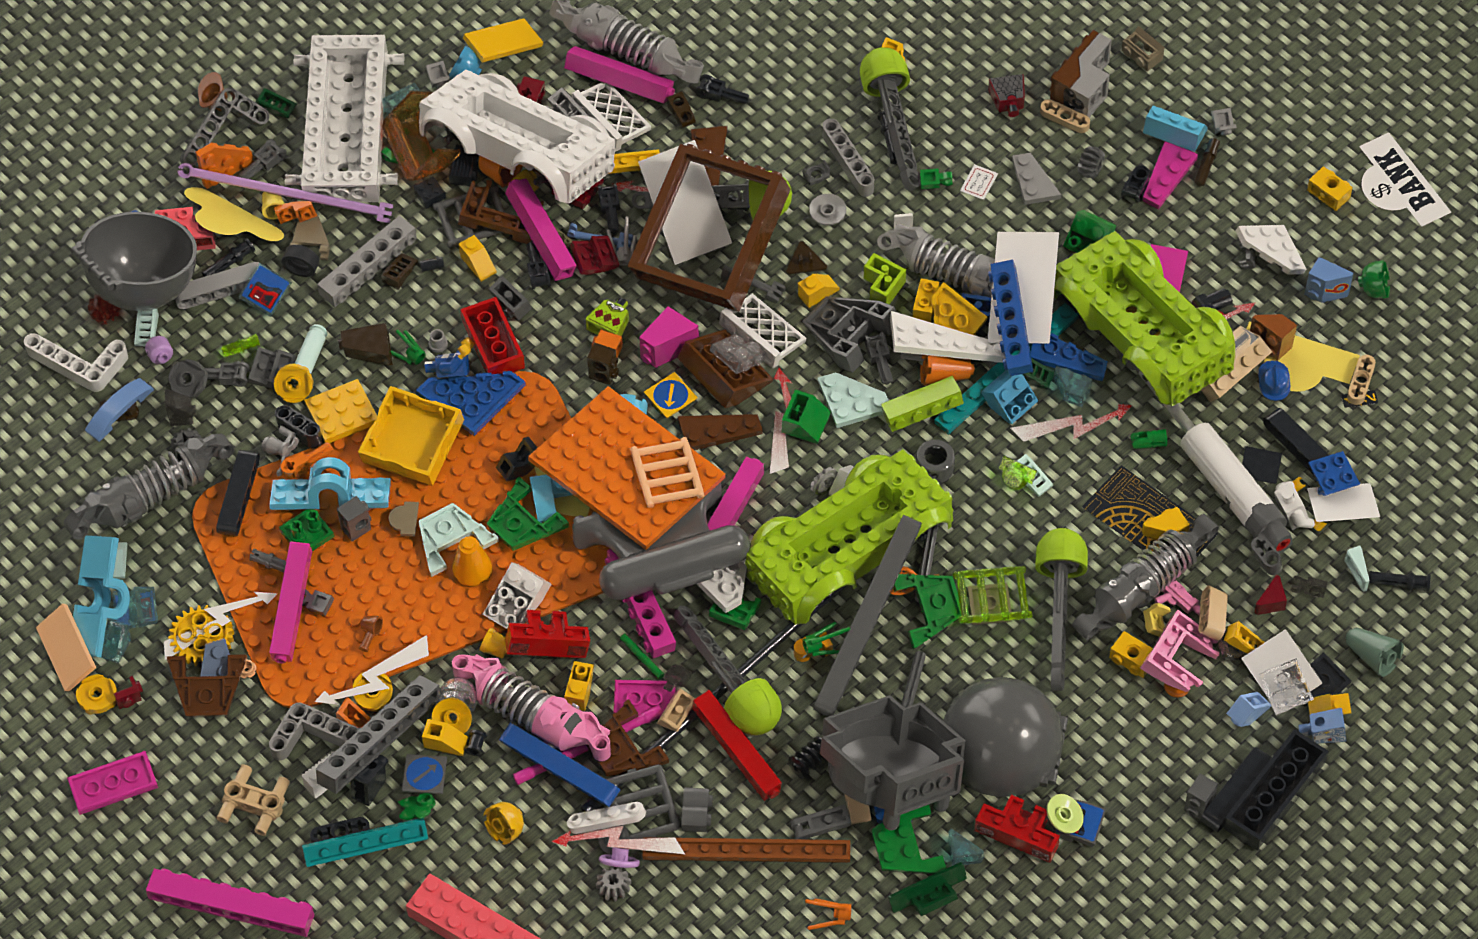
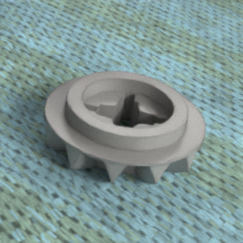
M831 467L823 469L822 472L814 477V481L811 482V490L818 494L829 489L837 476V471Z

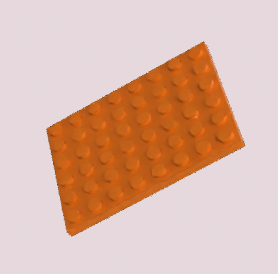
M609 386L528 456L529 462L645 550L703 499L695 496L654 504L652 508L647 507L630 448L636 446L639 449L677 442L680 439ZM691 448L703 492L706 496L725 479L726 473ZM677 449L640 457L642 464H648L685 456L683 449ZM687 464L645 472L647 480L690 473ZM691 480L650 488L652 496L695 488Z

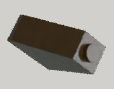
M386 323L340 331L341 339H338L339 348L344 351L346 357L384 365H393L390 336Z

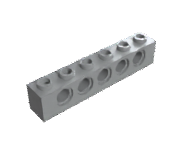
M399 215L317 284L319 295L334 307L343 303L351 293L357 291L363 283L372 279L376 272L385 268L388 262L394 257H398L407 246L415 242L417 239L415 227Z

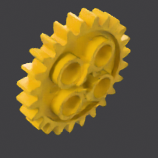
M198 605L195 611L190 607V613L183 610V617L176 616L177 622L171 623L173 628L169 629L170 636L168 638L174 639V641L170 643V646H177L173 650L174 653L178 652L175 656H186L187 664L193 661L194 665L197 666L198 662L203 661L204 649L199 648L207 643L225 638L228 649H231L230 643L234 642L232 636L234 635V630L230 621L223 626L218 623L210 624L204 629L205 634H199L192 645L183 650L180 648L176 636H179V639L184 643L190 642L197 635V629L202 630L207 623L217 620L207 611L201 610L200 605ZM212 626L219 627L217 630L209 633V629ZM185 632H192L190 638L184 639L181 637V634Z

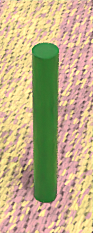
M626 633L620 637V640L659 680L664 677V673Z

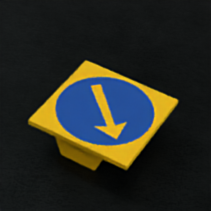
M675 372L644 391V394L652 401L653 406L666 418H669L698 399Z

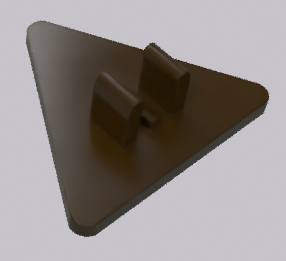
M800 241L786 273L790 275L826 270L827 265L804 241Z

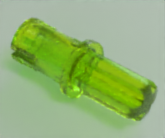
M257 334L241 340L238 338L236 342L222 346L221 351L224 357H228L239 352L244 353V350L255 346H260Z

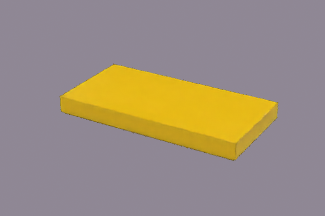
M524 18L465 33L463 36L464 41L475 52L482 63L536 49L543 45L541 38Z

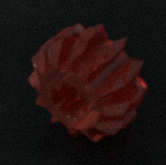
M94 294V298L89 299L88 312H90V317L96 319L98 324L102 320L107 324V320L114 321V317L119 316V310L121 309L108 303L99 295Z

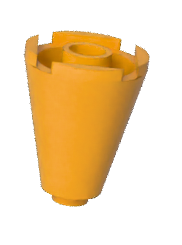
M468 536L459 542L452 570L454 576L461 584L477 586L480 582L490 577L492 563L478 540Z

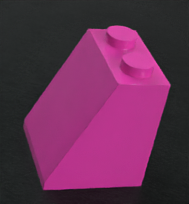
M668 306L639 337L641 359L646 364H651L655 368L676 359L685 341L699 337L698 325Z

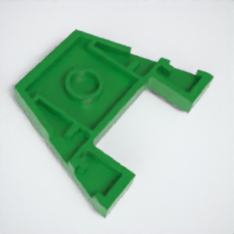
M520 476L516 479L512 490L508 491L506 499L502 504H499L487 522L488 528L512 551L570 526L569 522L559 512L553 514L544 523H540L518 503L532 491L531 487Z
M899 574L893 586L894 592L914 587L926 622V626L908 631L913 649L964 615L953 576Z
M929 805L900 815V823L895 830L886 829L883 823L871 830L882 871L936 874L946 869L943 855L925 860L921 859L912 827V820L931 816Z

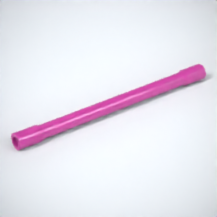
M657 705L622 725L625 732H629L643 724L660 718L663 711ZM586 745L569 748L561 753L572 759L589 751ZM538 763L514 773L513 778L516 784L520 785L547 770Z

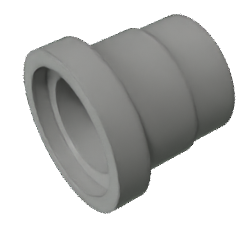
M435 329L431 331L428 342L429 348L436 353L446 350L448 341L442 330Z

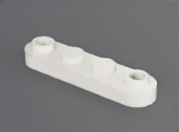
M632 802L575 813L568 819L567 826L571 833L579 834L636 823L645 817L646 810L642 803Z

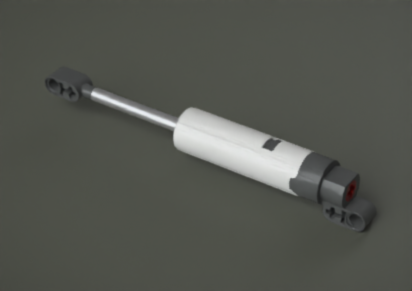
M1114 346L1116 354L1122 360L1124 354ZM1128 360L1125 364L1126 367L1130 370H1136L1142 378V372ZM1149 381L1145 382V383L1149 386V388L1153 391V393L1156 395V393H1155L1154 389L1152 388L1151 384L1149 383ZM1163 404L1186 432L1180 443L1182 449L1253 536L1254 539L1252 540L1251 547L1254 558L1269 575L1279 574L1282 570L1280 554L1293 544L1292 536L1285 528L1287 519L1209 423L1194 425L1178 404L1172 407ZM1271 561H1276V562H1277V563L1274 564V565L1268 564V563L1271 562Z

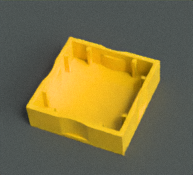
M390 386L379 408L378 416L374 424L369 428L358 451L359 456L364 463L433 486L463 424V414L461 409L437 401L426 400L416 394Z

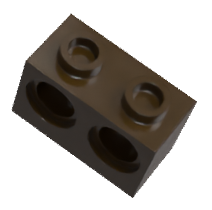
M594 342L587 356L589 379L610 385L619 373L616 349Z

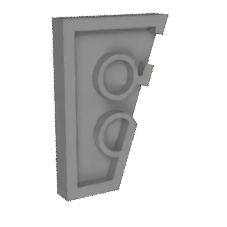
M1031 153L1012 156L1024 205L1061 199V193Z

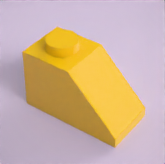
M475 235L459 243L460 257L481 282L497 273L485 247Z
M812 274L798 282V296L808 308L819 303L826 296L829 297L840 290L839 286L829 275Z

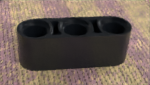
M287 405L279 406L275 410L278 428L284 426L296 434L299 442L309 448H318L322 445V434L317 423Z

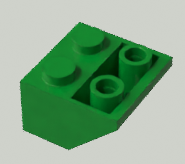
M1085 210L1078 211L1063 247L1078 253L1090 244L1114 232L1117 225Z
M795 389L782 418L781 433L818 444L831 411L814 395Z

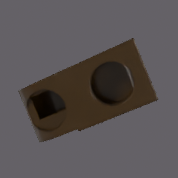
M682 91L667 97V107L675 116L681 129L696 123L691 107Z

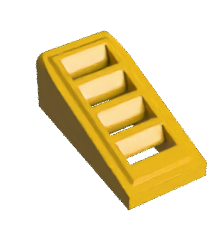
M1239 621L1227 627L1224 641L1247 654L1255 649V644L1259 647L1265 643Z

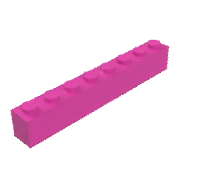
M154 869L146 888V893L150 900L307 937L314 918L313 907L306 902H292L285 897L276 898L265 892L255 893L244 887L238 889L231 887L227 883L217 884L206 878L196 879L185 873L179 875L172 873L168 869Z

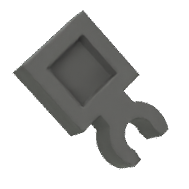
M305 589L304 595L306 597L303 599L302 606H306L309 611L326 616L334 598L332 595L317 590L311 595Z

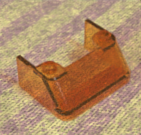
M410 91L383 120L382 128L406 180L416 181L441 172L461 154L460 150L439 148L433 153L425 134L422 136L419 133L420 102L433 92Z

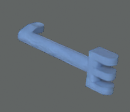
M574 223L570 224L567 233L569 238L587 241L590 240L591 236H603L577 231V225ZM620 232L619 238L612 237L614 245H617L616 252L619 247L624 246V233ZM628 234V247H631L632 234Z

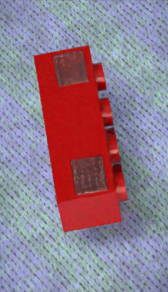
M527 610L525 615L527 624L509 623L505 637L507 654L586 658L590 644L588 627L568 626L567 614L564 611H552L549 625L544 624V621L541 622V610Z
M1012 794L1003 811L985 803L983 804L975 820L974 831L1051 863L1059 846L1060 835L1044 829L1048 822L1047 809L1035 805L1033 813L1023 810L1024 800Z

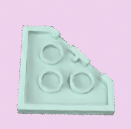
M836 372L818 377L819 387L831 411L836 428L883 415L881 404L889 401L885 392Z

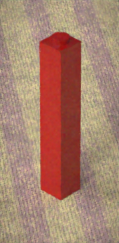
M708 690L695 698L692 703V709L761 798L765 801L768 798L773 799L779 795L782 782L741 729L733 723L712 692Z

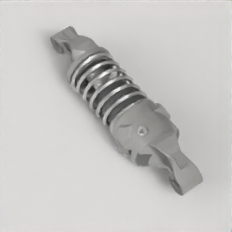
M553 0L549 14L553 18L563 21L566 28L576 34L579 39L587 42L589 47L597 51H611L612 55L618 53L619 58L626 55L627 62L633 60L635 66L641 63L642 69L649 66V72L658 76L673 74L689 83L699 82L704 64L694 59L683 61L674 39L665 37L663 34L658 35L656 31H650L648 27L643 28L641 24H635L633 20L628 21L626 16L619 13L618 9L609 5L603 6L597 2H592L583 8H572L570 0ZM655 34L656 37L651 41V35ZM648 57L649 60L644 66L645 59Z
M896 224L895 230L887 231L878 237L877 243L880 249L890 250L899 247L902 250L911 272L924 275L928 271L929 278L934 277L937 272L936 278L938 282L945 278L947 285L953 283L954 288L961 286L962 291L966 290V293L992 297L991 289L993 282H990L988 272L991 271L990 264L995 263V258L983 254L976 255L975 251L968 253L967 248L960 249L957 244L951 246L950 241L943 243L941 238L935 240L934 236L926 233L922 227L913 226L908 228ZM886 236L891 239V244L887 243ZM940 242V247L936 251L935 244ZM948 245L949 249L946 252V254H944V246Z

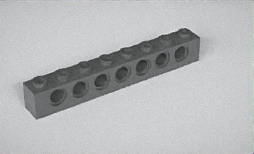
M421 675L414 681H411L389 704H386L379 713L371 717L369 722L359 728L329 758L318 765L316 768L317 784L337 794L440 700L439 685Z

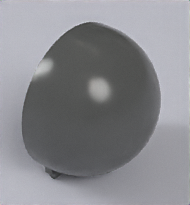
M125 212L103 218L93 224L85 232L82 240L76 242L75 246L71 248V252L81 261L84 275L94 291L108 303L130 311L157 309L177 298L190 282L197 259L196 241L187 228L171 218L149 212Z
M994 677L974 683L954 699L943 721L966 740L961 783L979 793L997 797H1010L1011 794L1017 796L1030 792L1039 786L1047 787V784H1056L1057 768L1060 765L1068 718L1061 716V712L1056 711L1052 702L1038 688L1019 679Z

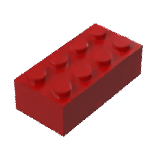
M497 297L460 309L462 323L469 338L474 343L473 347L485 373L503 374V371L516 372L525 368L524 355Z

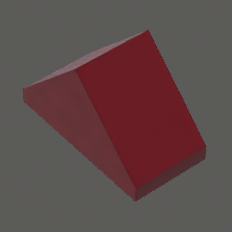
M1277 574L1257 601L1255 614L1261 615L1285 610L1287 598L1281 578Z

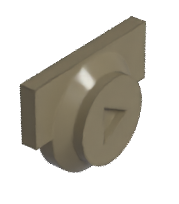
M405 501L404 506H398L390 512L389 523L393 529L401 531V536H415L419 502Z

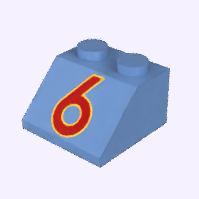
M1319 257L1308 274L1304 295L1321 303L1345 298L1349 295L1353 272Z

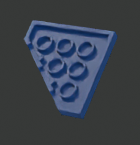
M503 371V374L479 373L476 376H454L444 379L431 377L416 390V394L423 399L437 401L461 409L464 417L461 427L475 436L526 386V383L512 371Z

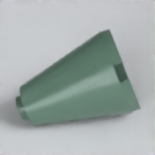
M1358 627L1350 629L1345 637L1346 644L1376 674L1382 677L1387 676L1394 670L1396 658L1400 659L1403 654L1404 644L1398 639Z

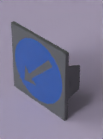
M407 754L402 792L443 794L447 756Z

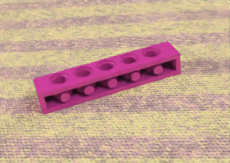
M611 549L607 550L605 564L619 559ZM652 591L622 600L624 603L627 602L629 616L631 619H635L637 633L643 637L644 648L647 653L650 652L653 659L675 651V638ZM641 599L643 602L638 603L635 600ZM643 616H649L651 619H644ZM655 632V633H658L659 635H658V636H653V635H651V633Z

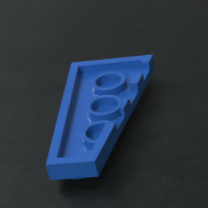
M1053 333L1050 334L1049 344L1032 343L1030 350L1031 358L1042 365L1103 381L1108 363L1104 359L1086 350L1082 351L1076 348V345L1071 342L1066 343L1058 339L1059 336Z

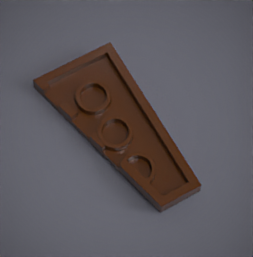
M728 126L691 129L692 141L695 140L699 150L708 149L714 152L715 155L721 156V154H724ZM704 166L711 186L719 185L721 171Z
M758 414L678 416L682 435L687 438L693 450L763 434Z

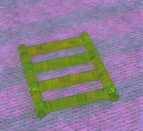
M1013 566L953 572V577L957 581L961 611L959 623L967 624L1032 618L1033 614L1032 611H1029L1024 578L1026 567ZM1016 574L1021 611L1009 612L1004 575ZM996 576L1001 613L989 614L984 577ZM964 578H976L981 610L979 615H969Z

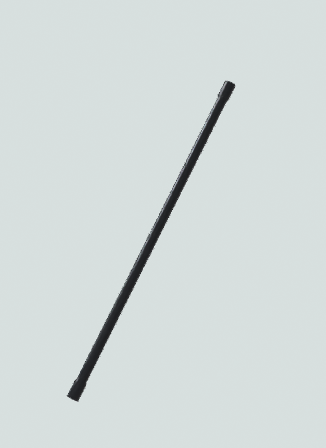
M847 585L835 590L830 596L832 598L836 597ZM823 600L813 610L810 618L826 604ZM791 621L737 669L742 677L747 675L803 624L795 625ZM722 682L712 691V694L719 700L729 690ZM692 709L688 713L678 732L669 729L644 753L659 745L662 749L665 748L698 718L695 711ZM624 783L617 784L615 786L620 788ZM591 797L580 809L582 812L596 810L602 803Z

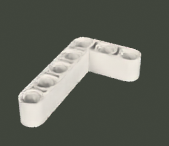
M29 334L24 339L28 356L93 392L103 390L128 360L126 345L121 340L112 341L94 363L90 364L38 334Z

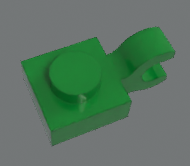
M939 168L920 170L921 189L940 188V183L945 186L953 185L952 172L939 173Z

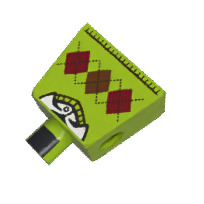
M618 298L616 303L604 300L585 319L586 330L596 335L599 334L600 330L622 336L629 322V312L625 309L628 306V302L623 298Z

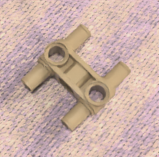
M242 764L235 779L227 783L224 788L223 805L217 815V820L227 824L234 809L237 808L261 816L254 830L258 835L266 836L271 822L282 814V806L285 802L284 794L290 781L285 777H279L271 792L248 785L246 783L252 773V768ZM238 792L237 795L231 796L232 793ZM272 804L276 805L274 808H268Z

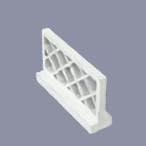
M601 82L583 92L577 90L572 93V99L589 117L598 120L606 128L609 136L615 139L616 151L621 149L622 144L651 130V125L610 84ZM606 87L610 94L600 93L599 90ZM593 96L596 97L595 101L587 100L585 97ZM598 97L609 99L608 103L597 102ZM610 101H619L621 103V106L610 104ZM596 107L606 108L607 111L606 113L599 112ZM609 109L620 111L619 115L609 114L608 112ZM622 111L630 112L632 117L621 116ZM607 119L618 120L617 125L610 124ZM620 121L631 122L630 127L619 124ZM633 123L641 124L643 127L634 128L632 126ZM618 130L629 132V134L622 137Z
M753 293L744 299L739 311L744 313V318L737 317L734 314L736 311L727 308L721 311L719 324L773 369L779 365V361L806 342L805 336ZM752 301L757 305V308H747V304ZM747 313H757L758 318H747ZM760 314H768L771 319H760ZM747 323L758 324V329L750 328ZM760 324L771 325V330L760 329ZM774 325H781L785 331L774 330ZM760 334L771 335V340L763 339ZM774 335L785 336V341L774 340ZM787 336L796 337L798 340L796 342L787 341ZM774 346H785V350L779 352Z

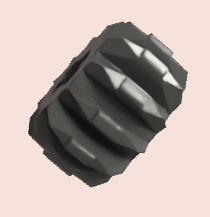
M1095 146L1085 148L1079 159L1078 172L1086 178L1094 179L1097 177L1105 160L1103 150Z

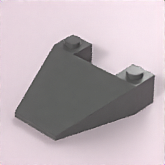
M826 296L802 322L839 368L853 373L864 361L859 347L864 341V336H869L873 330L889 335L892 332L890 314L891 311L896 312L894 306L881 301Z

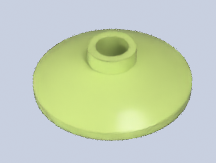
M1058 794L1049 800L1047 815L1057 830L1070 834L1081 828L1083 812L1080 805L1072 797Z

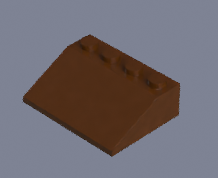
M726 329L685 341L677 357L725 409L742 403L774 380Z

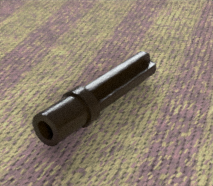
M1211 138L1203 153V159L1194 180L1198 187L1204 186L1213 161L1217 156V150L1220 145L1218 139Z

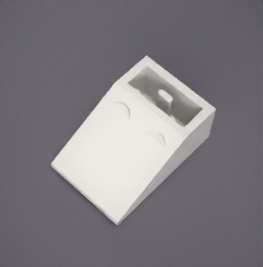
M511 562L483 615L508 629L509 623L524 624L526 622V611L535 610L540 605L552 584L525 567Z

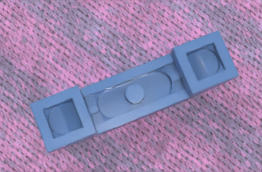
M141 378L128 383L101 406L87 425L85 431L100 442L113 429L111 425L136 401L141 403L154 389Z

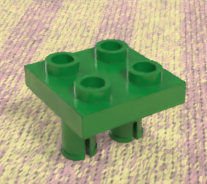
M306 509L279 527L280 532L289 543H309L312 551L335 537L334 532L319 516L318 511L314 509Z

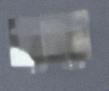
M1297 658L1259 674L1276 715L1314 700Z

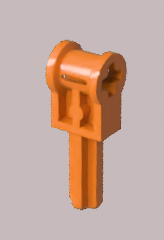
M326 442L306 455L301 452L293 458L284 459L280 466L283 472V479L297 480L300 476L310 471V465L333 452L331 444Z

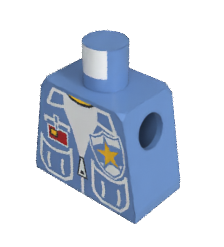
M1342 708L1310 714V723L1298 725L1299 732L1305 736L1312 735L1313 741L1317 744L1346 741Z

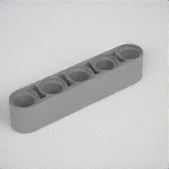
M835 119L825 120L823 122L822 136L825 143L857 192L863 197L872 195L874 192V176L839 122Z
M252 262L190 281L184 291L175 298L177 307L179 309H188L244 292L259 266H262L261 263Z

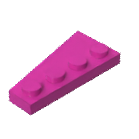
M1165 141L1144 193L1143 202L1159 210L1196 162L1198 154Z

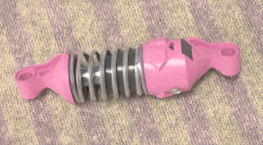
M478 654L475 656L457 655L453 658L452 668L454 677L459 681L471 678L475 680L476 698L479 704L489 709L494 707L495 713L502 712L503 718L510 716L511 722L518 721L519 727L526 726L527 731H530L531 734L540 738L554 749L557 748L560 751H565L572 747L589 745L596 760L605 761L610 757L611 748L608 738L610 730L600 725L592 712H583L579 710L580 707L574 703L571 705L562 697L552 694L548 695L546 690H540L539 686H533L530 681H524L521 676L517 677L515 672H509L506 667L501 665L498 658H483ZM501 700L504 701V705L498 710V703ZM508 706L509 713L505 714L506 707Z

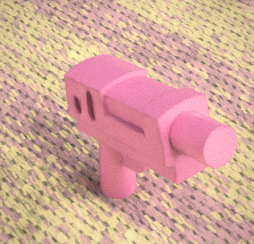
M1177 580L1165 587L1163 590L1165 594L1154 598L1155 603L1162 604L1168 602L1173 606L1177 604L1187 614L1191 611L1198 615L1200 614L1199 600L1192 597Z

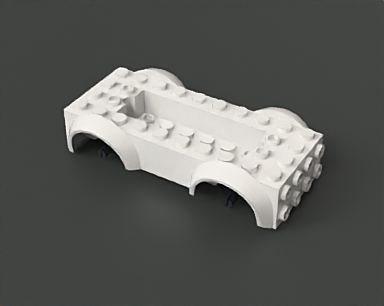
M464 70L423 99L419 105V133L422 136L434 125L440 128L445 126L447 135L443 138L445 143L449 144L454 139L460 140L465 153H476L511 170V175H514L515 167L518 164H521L528 170H533L534 168L537 177L533 180L534 185L540 186L543 182L550 183L555 199L560 202L571 203L608 173H611L615 166V139L609 136L606 128L598 120L585 115L567 117L520 95L516 86L502 75L494 73L477 75L471 71Z

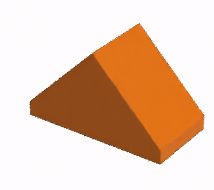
M349 697L345 698L336 712L337 719L357 728L363 727L371 719Z

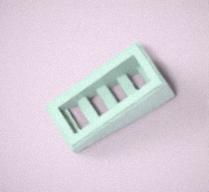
M157 309L137 312L135 346L145 347L149 340L140 338V336L150 338L156 336L159 318Z
M1027 454L1013 463L1012 473L1038 497L1053 486V483ZM1042 481L1043 484L1037 488L1036 485Z
M1357 546L1347 550L1344 561L1364 592L1367 591L1370 580L1362 548Z

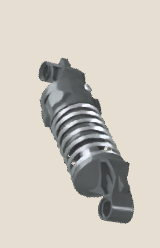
M211 434L205 438H188L183 444L176 447V457L172 452H168L169 459L173 465L169 466L166 459L160 456L164 470L152 460L151 464L153 467L151 468L144 465L141 471L135 469V474L132 476L126 474V476L112 478L99 490L90 492L83 504L66 517L64 526L72 537L78 540L88 534V529L92 523L108 525L116 529L121 526L124 527L128 523H135L142 518V515L148 511V508L153 509L155 503L161 505L163 498L169 500L171 494L178 495L179 489L186 491L187 484L194 487L195 484L203 482L205 470L211 458L227 459L234 453V447L224 434ZM182 478L184 487L179 484L178 479ZM171 483L174 484L175 491L171 489V488H172Z

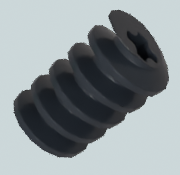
M816 736L813 741L807 743V746H803L801 751H797L795 756L789 757L790 767L800 779H804L802 772L806 775L810 774L809 767L812 770H816L815 762L820 766L822 765L820 758L827 761L820 754L821 737Z

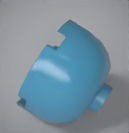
M465 46L449 74L451 79L464 70L471 71L477 75L481 73L482 69L479 68L481 61L470 47Z

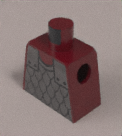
M1018 74L989 79L988 91L999 112L1007 111L1009 117L1018 116L1019 110L1024 108V75Z

